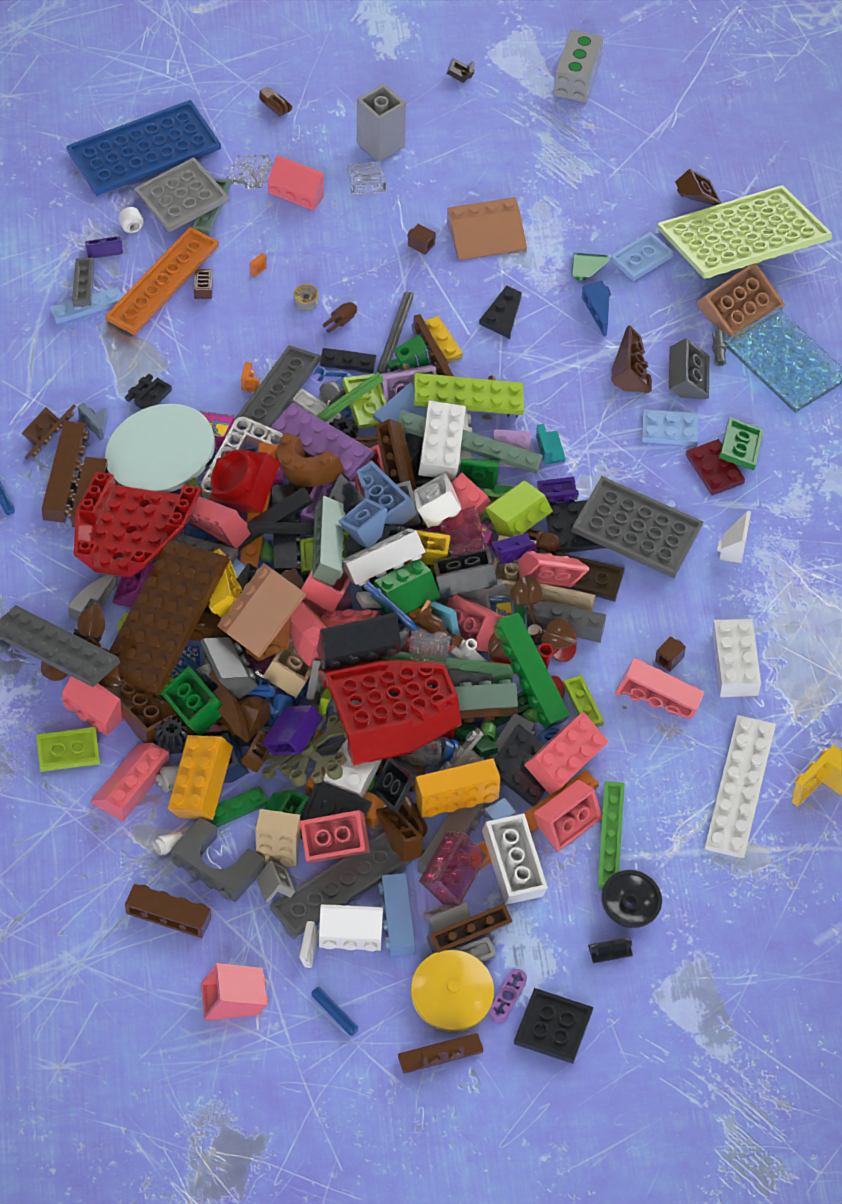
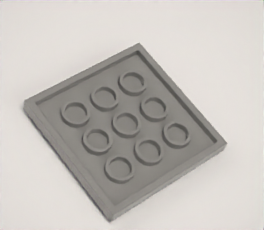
M194 157L134 188L136 195L168 232L229 201L228 195Z

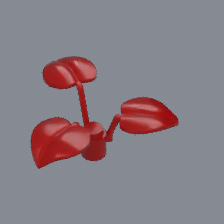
M548 643L541 644L538 652L547 670L552 656L560 662L571 660L576 653V644L561 649H553ZM509 657L490 658L491 662L511 664ZM551 676L563 700L565 694L563 681L558 676Z

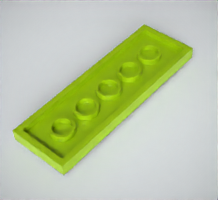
M414 373V406L428 407L429 401L466 406L465 410L513 415H523L524 413L523 383Z

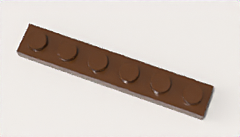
M421 314L414 315L413 324L411 325L413 333L421 336L427 347L432 366L436 368V373L444 376H454Z

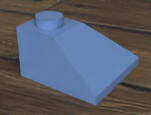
M365 498L340 519L338 523L358 544L368 549L382 537L387 509Z

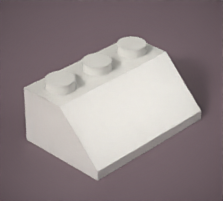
M321 904L319 948L358 949L370 952L375 950L381 951L383 908Z

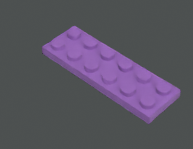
M292 403L270 427L282 433L283 436L286 433H290L300 438L306 455L310 457L318 456L324 451L338 456L345 471L343 476L349 481H352L357 475V471L365 466L375 455L370 448L295 403Z

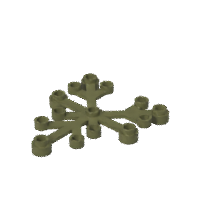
M332 715L328 718L326 732L315 740L317 732L323 728L324 721H321L301 754L276 756L269 754L264 763L275 762L262 770L265 779L273 778L276 774L275 770L280 767L279 770L283 776L289 775L292 784L301 787L307 782L305 771L309 758L316 762L314 772L311 774L314 783H320L324 780L323 768L329 778L333 780L341 778L343 775L341 765L347 761L344 753L339 752L335 755L322 757L316 752L317 747L330 737L343 735L347 738L338 715ZM300 761L298 768L293 770L292 767Z

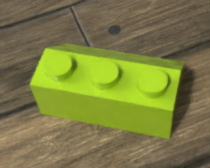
M525 480L485 508L498 535L508 537L523 534L553 512L545 495Z

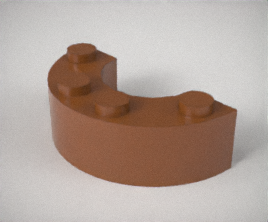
M286 433L281 437L277 447V457L281 462L280 465L285 477L291 483L302 487H316L330 483L340 473L342 475L345 473L338 456L324 451L318 456L305 458L306 453L300 438L290 433Z

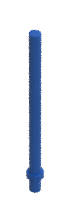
M369 581L366 582L363 587L371 594L373 599L376 598L388 610L396 613L398 619L440 656L454 658L383 595L379 587L376 588Z

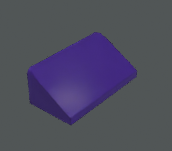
M120 236L85 242L88 258H99L123 253Z

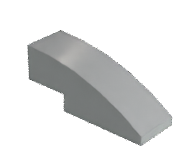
M106 574L84 588L68 605L69 618L77 621L79 615L94 603H98L102 608L117 586V576Z

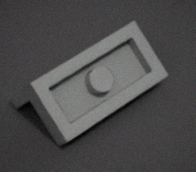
M271 860L256 877L264 901L268 903L277 892L290 898L295 893L286 867Z
M460 898L423 913L425 921L431 924L433 932L471 917L467 903Z

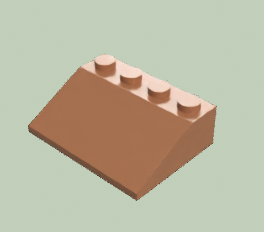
M516 197L447 207V225L458 261L527 250Z
M757 263L750 264L696 302L704 316L732 341L737 340L785 306V303Z
M263 563L257 569L250 582L246 584L239 597L232 603L227 613L221 618L217 627L260 658L307 594Z

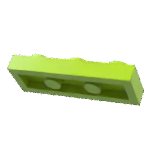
M582 675L564 680V688L577 714L579 715L581 712H584L596 727L603 726L604 720Z

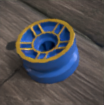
M442 736L437 738L432 747L433 762L436 764L449 762L453 757L454 751L459 746L458 741Z

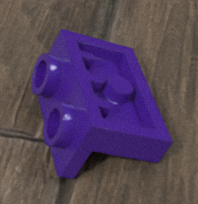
M528 533L493 542L491 548L499 565L520 559L526 552H535L536 543L530 540Z

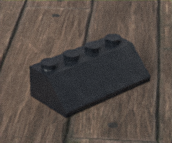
M396 613L320 629L317 653L323 669H337L345 665H356L359 662L374 661L377 658L392 657L399 654L401 639Z

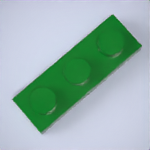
M260 786L217 804L214 819L210 820V822L216 827H220L265 807L268 799Z

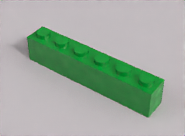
M519 612L499 619L493 626L496 638L500 639L503 652L509 657L511 668L514 673H517L520 679V686L528 695L530 706L536 710L539 724L543 725L544 729L565 722L570 714Z

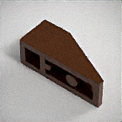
M389 807L377 809L376 815L394 852L404 862L421 857L423 837L398 810L395 813Z

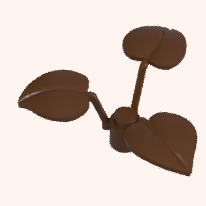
M526 575L519 579L513 585L510 596L516 605L527 606L532 625L527 630L534 644L548 643L553 649L567 648L577 644V639L571 625L563 619H556L548 623L547 630H542L536 624L530 603L536 604L540 602L542 588L539 582L531 576ZM493 633L488 644L490 658L508 657L503 652L500 639L496 638Z
M94 603L79 615L77 628L82 636H89V640L94 645L109 652L107 648L101 647V644L93 639V637L100 638L105 630L103 611L98 603ZM42 661L41 673L49 680L60 681L67 676L66 673ZM119 665L98 683L106 688L122 685Z

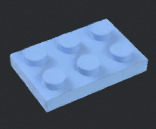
M650 231L611 255L610 261L634 282L671 259L674 252Z
M644 409L642 442L697 446L698 413Z

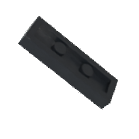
M329 348L322 349L320 366L374 373L376 355Z

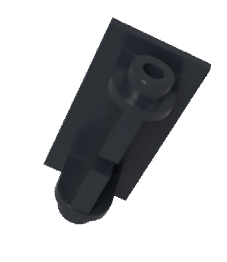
M628 937L588 945L593 963L633 956L631 950L632 941Z

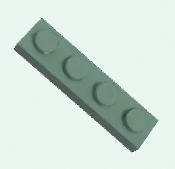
M214 178L216 183L228 194L231 188V181ZM223 204L196 218L192 228L205 235H210Z

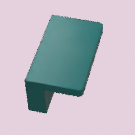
M538 424L536 439L541 455H543L544 465L565 462L566 457L558 431L546 432L544 424Z

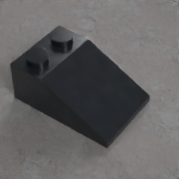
M394 757L388 758L371 791L393 812L397 813L416 778V770L409 763Z

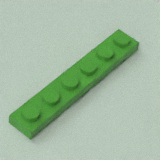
M605 781L597 889H603L609 877L619 872L625 785L623 782Z

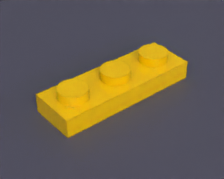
M436 316L425 320L446 362L450 363L463 358L461 349L440 317Z

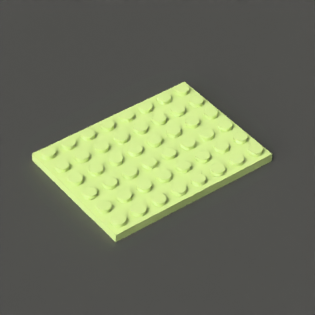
M783 185L657 223L658 230L704 279L832 239V233Z

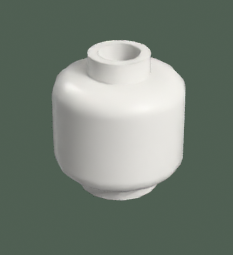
M135 207L124 208L118 215L119 223L127 233L138 232L143 226V217Z

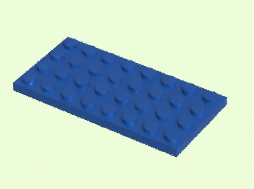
M188 100L67 145L66 149L94 194L98 196L178 166L193 157L196 159L220 150L221 143L193 102Z

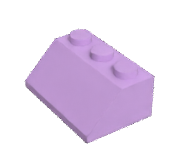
M428 365L382 373L381 376L384 380L380 384L386 401L388 402L410 382L414 385V373L436 375L435 366Z

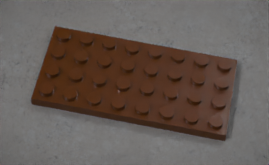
M167 539L168 543L164 546L109 650V653L119 658L120 677L125 679L126 683L137 687V689L159 696L230 561L225 555Z

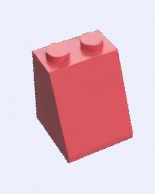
M216 963L201 982L204 1020L259 1015L268 1004V996L265 992L266 978L263 974V968Z

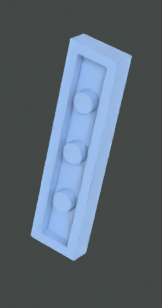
M114 287L92 294L91 306L73 307L71 300L51 306L50 312L56 324L112 308L123 296L119 288Z

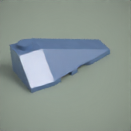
M373 461L357 471L365 497L386 507L385 524L403 525L418 514L411 498Z

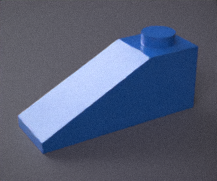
M601 280L582 287V300L602 335L606 336L609 297L611 293L609 287L605 286Z

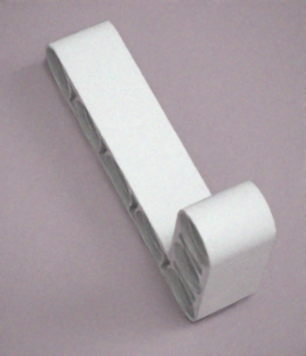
M246 417L237 418L201 483L202 496L209 500L212 490L209 491L206 488L212 487L211 475L217 458H222L227 451L242 450L246 443L259 448V443L273 444L272 442L274 441L280 442L283 434ZM239 427H245L246 429L240 430V429H238V428H239ZM256 434H261V435H263V436H262V437H256L255 435H256ZM231 442H237L238 444L232 445V444H230V443H231Z

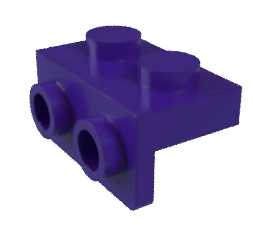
M574 477L537 481L538 490L545 495L549 504L573 502L578 498L579 491L576 490Z

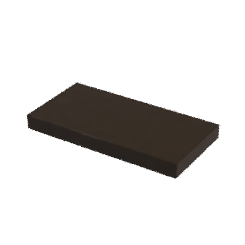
M556 551L550 553L554 556H568L569 558L578 559L589 567V571L571 588H564L616 601L625 568Z

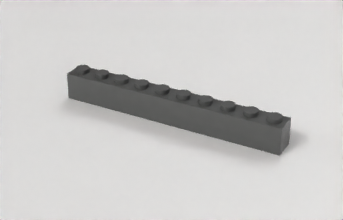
M514 713L494 743L498 746V752L518 724L535 736V723ZM498 753L486 756L484 760L494 759ZM500 781V786H504L505 784ZM481 803L471 808L465 807L450 812L419 859L418 872L437 882H440L443 876L446 877L451 868L450 864L458 859L461 847L467 845L471 831L477 829L480 822L479 819L481 816H484L485 809L489 807V803Z

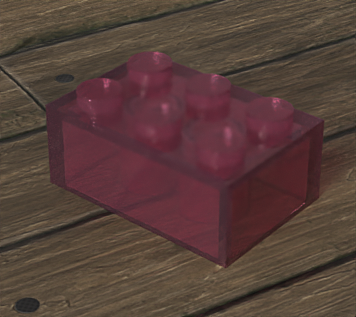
M446 831L419 882L443 905L460 906L487 855L464 832Z

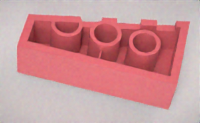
M198 497L187 520L191 525L235 549L251 534L247 528L248 524L239 516L236 510L207 500L204 497Z
M636 658L632 660L622 675L615 694L620 696L622 693L630 695V699L635 701L639 699L648 701L649 705L653 707H666V711L689 719L697 711L704 694L697 687L691 686L679 678L668 675L661 669L654 668Z

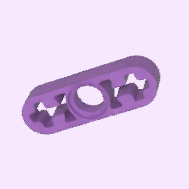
M514 969L506 978L490 1007V1019L493 1022L500 1024L508 1019L526 986L527 975L523 970ZM517 977H520V978H521V981H518L517 984H516V986H515V988H514V987H513L514 979H517ZM510 992L514 995V998L512 1000H505L502 995ZM502 1004L504 1006L503 1013L497 1016L496 1012L500 1010Z

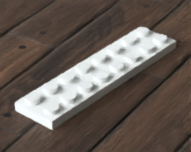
M737 715L705 850L744 859L776 726L775 723Z

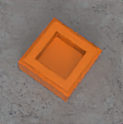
M261 253L249 262L250 275L256 277L267 269L266 255Z

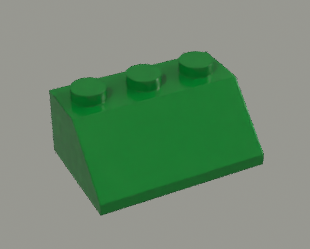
M420 559L412 561L374 580L373 584L374 587H379L381 593L406 615L422 608L427 600L433 602L440 598L431 570ZM376 598L374 599L388 614L392 613Z

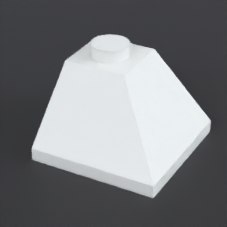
M747 511L724 533L723 541L718 542L717 552H721L719 560L742 564L751 511Z

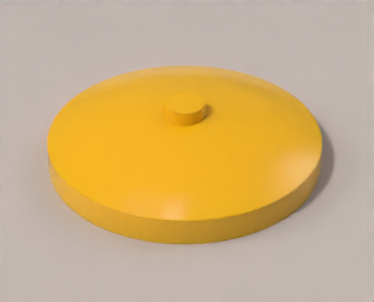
M444 950L430 955L417 967L412 978L410 994L417 1014L428 1025L445 1032H461L473 1028L486 1017L494 998V984L488 969L476 957L463 951Z

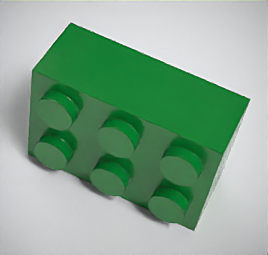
M190 666L180 673L161 693L183 721L199 736L222 716L218 709L223 704L208 684Z

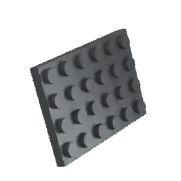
M601 476L574 523L571 532L675 578L704 522Z

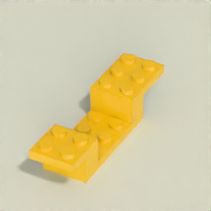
M834 744L829 749H824L816 762L812 761L804 774H799L795 779L794 783L796 785L792 791V803L797 807L822 782L842 796V750Z

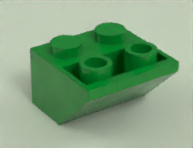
M293 790L275 792L270 797L264 810L298 814L301 819L309 797Z

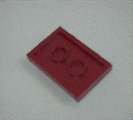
M719 439L686 451V457L711 495L745 483V478L736 464L719 458L722 447Z

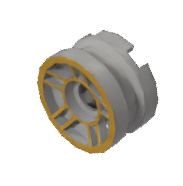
M302 284L294 290V305L297 309L301 311L315 309L319 302L318 290L315 286Z

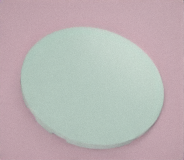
M181 404L151 406L134 413L115 429L106 446L105 459L108 461L107 469L110 474L114 475V479L119 486L169 493L186 485L185 483L193 478L196 479L204 471L206 464L214 453L215 437L209 421L196 409Z

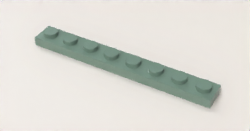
M401 410L397 422L403 424L404 431L423 437L426 417ZM463 430L461 450L492 460H498L501 463L537 474L543 455Z

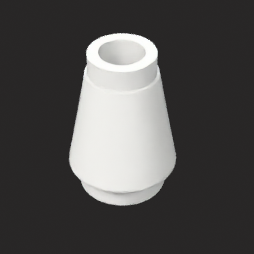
M178 832L157 837L153 841L156 853L158 855L170 853L171 849L183 837V834Z

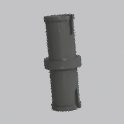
M717 330L712 333L714 363L716 366H724L726 364L724 333Z

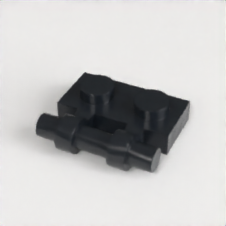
M147 374L138 381L135 387H131L128 390L125 399L130 402L134 398V404L141 409L158 405L172 391V386L158 377L152 382L153 376Z

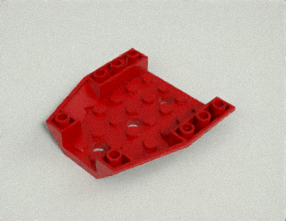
M95 472L76 509L74 556L94 572L131 578L145 568L164 549V546L168 543L167 539L173 540L184 529L202 491V487L184 485L178 495L119 486L115 484L113 474Z
M377 658L374 661H363L356 665H345L337 669L318 670L323 686L328 687L346 733L348 739L347 751L353 766L410 754L462 724L457 693L447 668L442 663ZM428 684H433V685H435V686H437V687L434 688V689H431V688L427 687V685H428ZM396 692L399 696L392 697L389 693ZM358 700L361 704L354 705L351 701Z

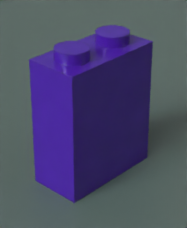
M312 705L285 707L262 743L273 756L301 754L323 718Z

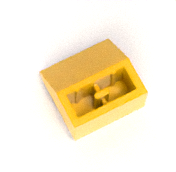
M415 530L425 549V553L421 554L422 557L420 558L424 564H433L435 560L446 558L450 535Z

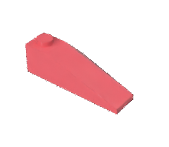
M301 601L291 615L290 637L297 654L309 667H312L313 660L317 661L319 659L317 647L320 629L327 627Z

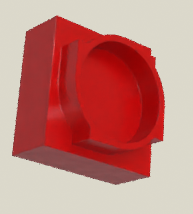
M249 450L227 451L222 458H217L211 475V486L213 489L209 500L234 509L237 512L262 513L281 462L267 452H251Z

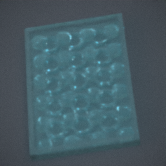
M777 308L724 341L726 348L795 413L842 384V366L780 308Z

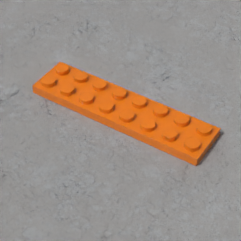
M189 227L105 315L106 321L135 336L192 276L195 270L219 247V241Z

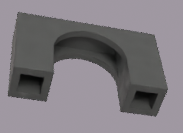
M200 817L171 849V860L175 866L187 870L193 878H199L210 889L214 888L225 899H231L236 903L265 867V858L248 848L238 861L228 868L215 869L209 867L202 861L201 857L217 838V827Z

